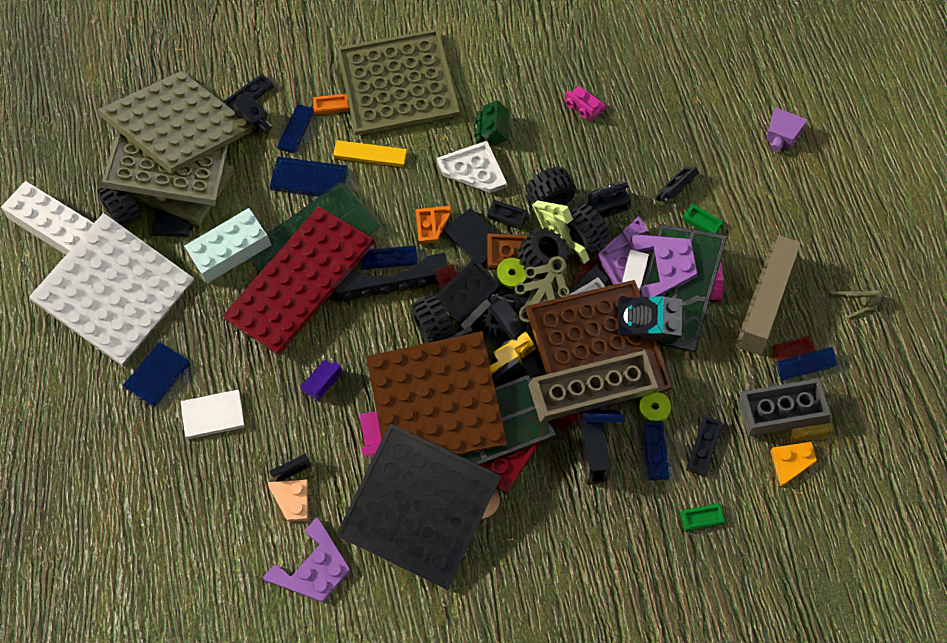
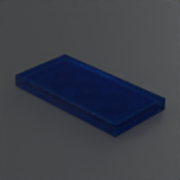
M278 156L269 187L270 190L318 197L330 195L328 198L341 200L343 190L340 188L334 193L331 190L341 183L345 185L348 166Z

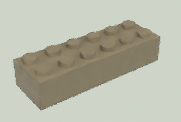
M778 235L776 242L772 241L738 337V341H741L740 349L762 355L801 242Z
M645 350L535 377L528 384L540 422L649 395L658 388Z

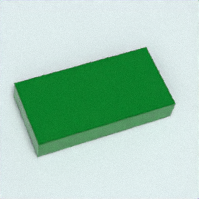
M694 204L689 207L682 217L683 221L703 232L717 234L724 224V221Z
M720 503L680 510L685 532L725 524Z

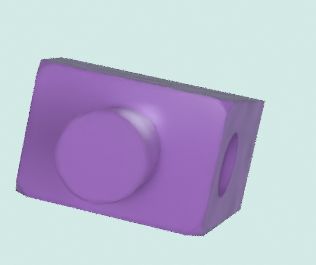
M775 107L766 138L768 142L772 143L770 146L771 150L780 152L782 147L790 149L804 131L807 119Z

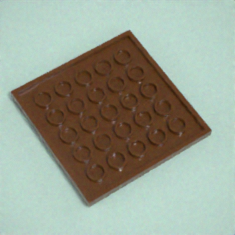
M635 280L526 306L525 309L547 374L645 350L658 386L653 393L670 390L673 387L657 341L618 335L619 298L641 297ZM583 411V412H579V413L567 415V416H564V417H561V418H565V417H569V416H572V415L584 413V412H587V411Z
M482 332L366 356L381 440L391 423L458 456L507 446Z

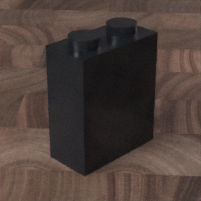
M589 421L582 424L580 438L587 483L608 482L610 464L602 422Z

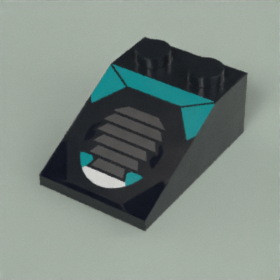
M664 296L619 298L618 335L674 343L682 336V299Z

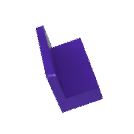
M323 360L301 385V390L318 402L343 374L341 365L335 361L331 364Z

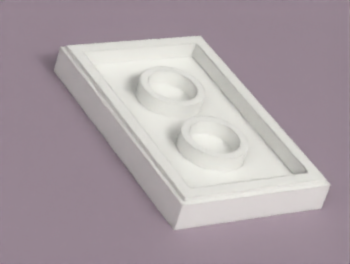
M239 389L181 401L186 439L245 428Z

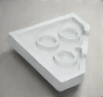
M487 141L437 158L438 166L444 177L488 193L507 187V182Z

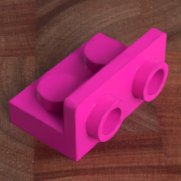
M580 86L572 92L567 91L565 93L566 105L590 122L605 110L604 103Z

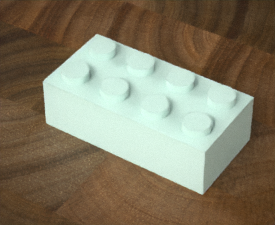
M248 208L184 247L206 282L209 283L271 246L267 234Z

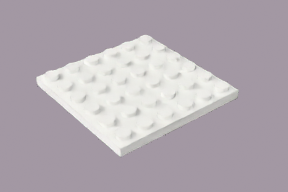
M103 213L29 296V299L123 366L192 284L194 278Z

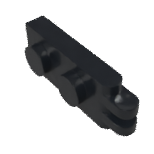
M684 166L658 191L656 200L666 202L671 197L681 193L682 189L699 174L697 168Z

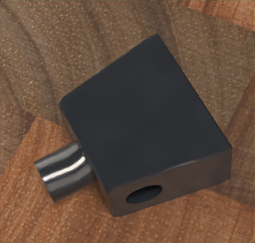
M247 91L233 102L235 115L240 119H244L251 126L254 134L260 130L264 134L270 132L272 126L268 123L266 110Z

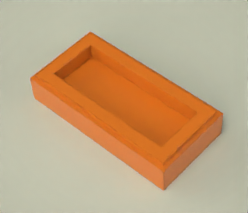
M347 94L313 97L315 115L350 111Z

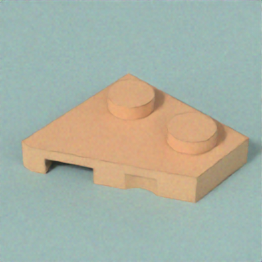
M307 480L268 482V487L287 522L308 521Z

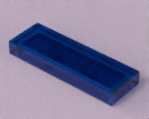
M300 104L296 105L277 145L279 150L295 154L313 116L314 108Z
M416 245L371 249L361 259L362 270L418 264Z
M833 347L775 361L780 380L837 366Z
M663 421L643 422L648 481L669 480Z

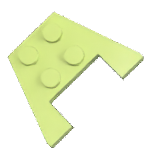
M537 200L532 206L542 229L545 227L548 230H555L556 234L559 233L561 238L566 240L565 244L569 246L568 252L572 255L575 253L579 255V261L583 264L589 261L586 249L572 241L569 234L570 229L565 225V223L568 224L573 220L569 208L564 205Z

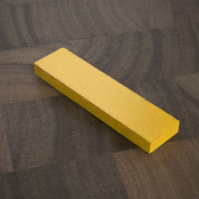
M337 140L333 158L404 168L407 149Z

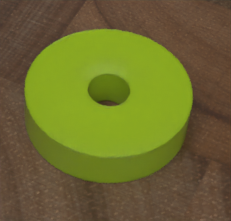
M507 258L498 265L496 276L502 286L515 289L516 284L525 282L524 266L520 265L519 259ZM513 271L515 275L512 276L508 272Z
M656 392L641 398L639 413L645 421L658 424L664 422L669 417L671 403L666 395ZM655 405L658 407V409L654 410L652 409V406Z

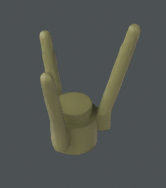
M878 290L830 293L831 295L861 297L863 305H867L866 308L848 315V319L876 310L875 306L880 305L882 300Z

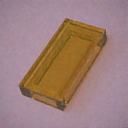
M831 423L795 428L791 430L788 436L790 443L829 438L833 427Z

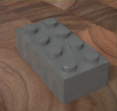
M820 378L742 391L738 400L748 437L826 424L831 415Z

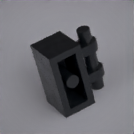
M616 182L607 188L601 187L588 194L587 204L594 208L603 219L629 210L631 198L626 190L628 188L627 182Z

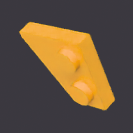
M812 442L771 449L780 487L786 485L788 481L800 475L806 468L811 467L817 461Z

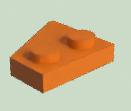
M451 206L415 209L419 245L438 243L443 228L450 216Z

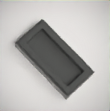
M485 300L458 327L457 331L460 332L471 327L491 304Z

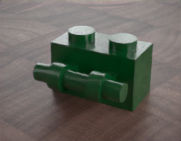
M498 100L483 105V111L477 112L475 118L477 129L474 132L477 144L482 143L484 138L492 145L503 143L509 139L510 110Z

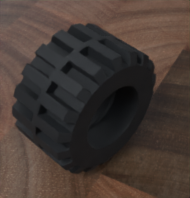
M553 167L533 177L526 187V193L532 204L538 200L565 206L575 197L577 187L565 168Z
M102 187L97 190L98 197L111 218L122 227L126 228L142 218L141 211L130 192Z
M580 203L570 210L573 220L568 224L565 223V225L570 229L569 234L572 241L583 246L587 254L593 253L609 241L610 235L607 225L594 208L586 203Z
M545 227L543 229L537 228L531 231L518 248L519 253L517 254L518 258L521 259L519 263L524 266V270L527 267L547 265L549 260L556 256L562 257L567 263L570 252H568L569 246L565 244L566 240L562 239L559 233H555V230H548ZM558 263L553 265L556 270L561 268ZM528 270L529 275H534L533 270ZM548 272L537 274L536 278L540 279L542 277L545 279Z
M434 294L411 304L413 319L426 343L444 340L453 335V328L448 314L441 301Z

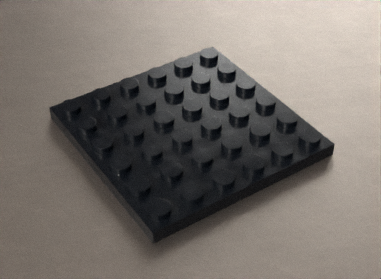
M390 423L335 536L448 590L499 483L501 475Z

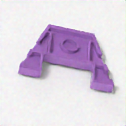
M637 217L618 237L614 238L598 253L597 257L613 285L622 283L629 252L634 250L631 241L632 235H644L647 232L640 217ZM647 267L645 268V272H644V276H643V280H642V284H641V285H643L644 278H645L646 271H647ZM658 268L651 270L647 284L660 282Z
M632 235L634 251L644 252L654 249L660 279L658 283L640 286L642 297H661L666 294L665 292L674 287L678 288L698 277L691 239Z
M316 517L304 532L318 543L319 546L292 576H289L279 566L274 564L264 575L263 580L324 603L350 573V569L322 523Z

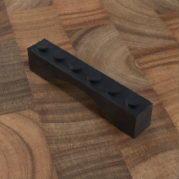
M445 253L426 256L413 268L392 276H369L351 270L336 287L339 301H351L355 298H368L372 295H385L393 291H406L415 287L423 288L431 284H443L450 281Z

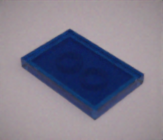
M159 342L123 384V387L154 408L190 365V361Z
M591 410L580 413L582 422L624 423V415L619 410Z

